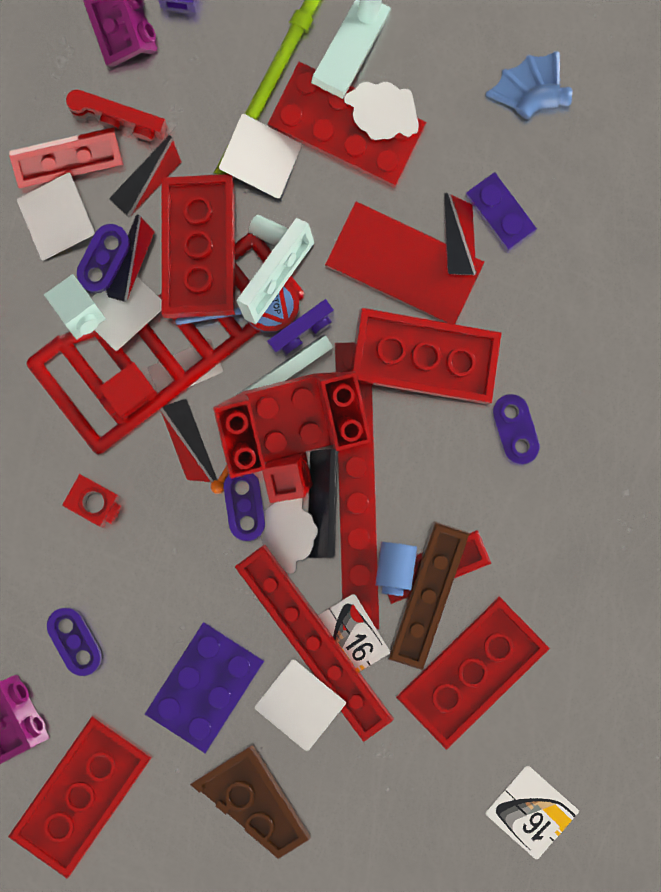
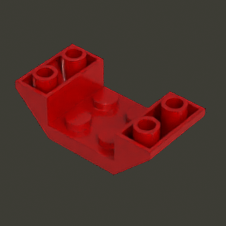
M355 371L315 373L243 391L213 407L230 479L266 470L264 462L329 445H332L336 451L371 442Z

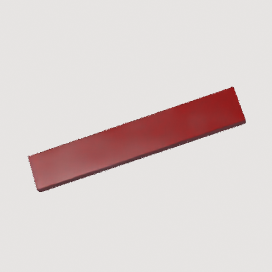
M266 545L261 546L235 566L236 570L315 677L346 701V705L342 708L341 712L363 742L394 720Z

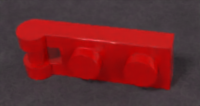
M72 90L66 97L67 106L76 118L83 119L91 115L99 118V123L108 128L114 127L115 130H119L120 126L132 129L134 136L146 141H153L154 137L163 140L167 124L164 118L82 90Z

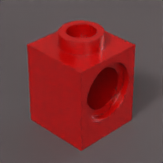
M134 362L98 387L104 395L98 400L112 417L117 413L123 420L158 395Z
M306 452L268 461L265 464L266 470L262 471L270 503L305 498L313 485Z
M79 474L62 504L65 508L104 528L107 522L112 525L122 508V505L118 504L121 496ZM93 493H100L104 498V506L99 512L90 513L86 508V499Z

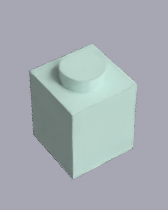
M74 274L44 294L76 339L93 332L98 324L106 319Z

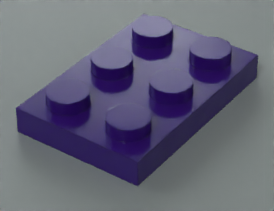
M203 622L145 712V715L206 753L264 663V660Z

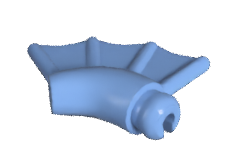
M558 51L542 57L527 55L526 59L519 66L508 70L503 69L499 83L486 91L487 97L516 108L517 113L525 119H529L540 109L559 108V105L568 107L572 103V89L570 87H560V53Z

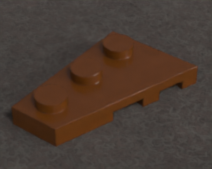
M253 744L190 784L199 793L202 792L216 804L215 806L225 815L228 814L245 828L244 831L278 859L311 838Z

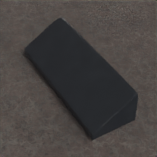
M335 449L313 450L310 453L309 470L313 485L309 490L308 513L312 516L313 523L318 528V533L314 539V546L308 555L309 558L333 559L335 557L338 451Z

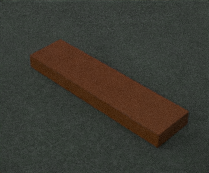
M433 521L412 583V589L409 592L390 648L389 660L423 670L469 537L467 531Z

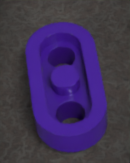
M106 224L95 232L76 272L77 280L86 291L101 293L111 286L130 247L129 237L122 227L115 224ZM111 238L118 240V246L113 250L106 248V242ZM93 270H100L102 272V278L99 281L94 282L90 280V273Z
M504 395L497 400L492 410V417L502 450L507 460L511 463L526 465L537 457L540 449V443L526 401L518 395ZM507 406H514L517 409L518 415L516 418L511 419L505 415V408ZM518 440L527 442V452L520 453L516 450L515 444Z
M254 473L232 479L228 475L224 482V495L230 531L239 540L253 541L259 538L265 529V516L259 480ZM241 481L249 484V491L244 495L238 494L235 489L237 483ZM244 517H251L254 520V527L251 530L242 529L241 520Z
M72 608L55 610L48 618L47 632L67 669L78 676H87L94 673L101 665L102 653L83 617ZM64 619H69L73 623V628L69 633L63 632L60 628V624ZM82 650L90 654V661L85 665L78 661V654Z

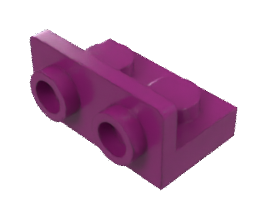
M83 0L106 66L114 67L140 53L152 54L157 51L154 41L156 38L155 31L146 19L143 10V0Z
M13 675L0 681V764L49 739L45 723L35 710L29 698L28 690L18 675Z

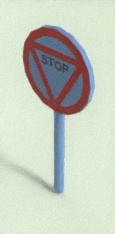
M286 282L256 325L251 322L249 323L255 329L270 333H276L286 328L295 321L299 312V298L295 289ZM235 308V315L242 314L240 308ZM235 315L177 318L175 323L182 325Z

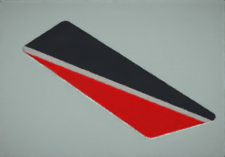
M167 136L110 197V201L128 217L132 216L161 185V177H168L181 164V159L172 136Z
M445 193L448 273L454 275H475L473 205L456 196Z
M139 214L135 216L128 233L130 241L128 253L111 286L105 290L108 297L127 302L155 233Z
M182 399L162 407L160 411L186 479L202 482L217 480L187 399Z

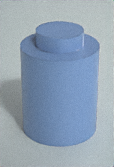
M381 542L375 585L382 586V594L403 596L404 589H412L417 552L416 546Z

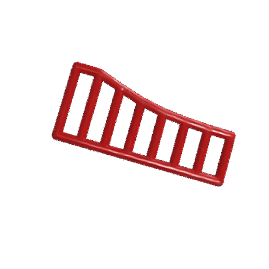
M250 233L235 243V261L250 249H253L264 263L272 252L265 241ZM235 262V285L242 293L250 280ZM290 276L287 282L295 289L300 301L304 297V291L295 279ZM233 316L217 318L230 337L213 349L193 323L177 325L202 357L201 360L185 371L147 323L137 333L174 381L124 420L117 413L113 415L112 418L117 425L101 437L44 364L59 352H62L97 399H100L104 395L98 387L104 383L74 344L96 338L120 370H123L132 363L122 348L115 351L95 330L83 335L79 339H76L71 332L56 336L27 359L26 364L92 451L100 455L258 334L260 330L255 329L249 322L241 327Z

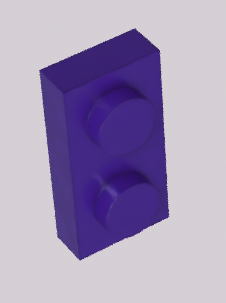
M495 172L466 192L465 196L507 252L537 230L536 226Z
M324 299L267 341L268 346L276 357L282 352L285 356L290 355L303 345L300 339L312 331L317 335L332 324L329 318L334 315V309Z

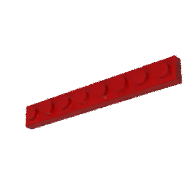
M355 342L335 343L336 372L351 371ZM358 382L371 442L338 451L342 600L355 594L376 629H379L378 586L375 585L378 566L372 384ZM353 604L350 608L352 619L363 623L364 620Z

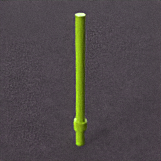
M304 0L301 8L294 11L289 21L291 26L252 98L245 115L258 120L303 32L307 33L314 21L312 15L320 0ZM225 152L223 153L215 171L213 172L214 175L228 174L219 169V165L222 161Z

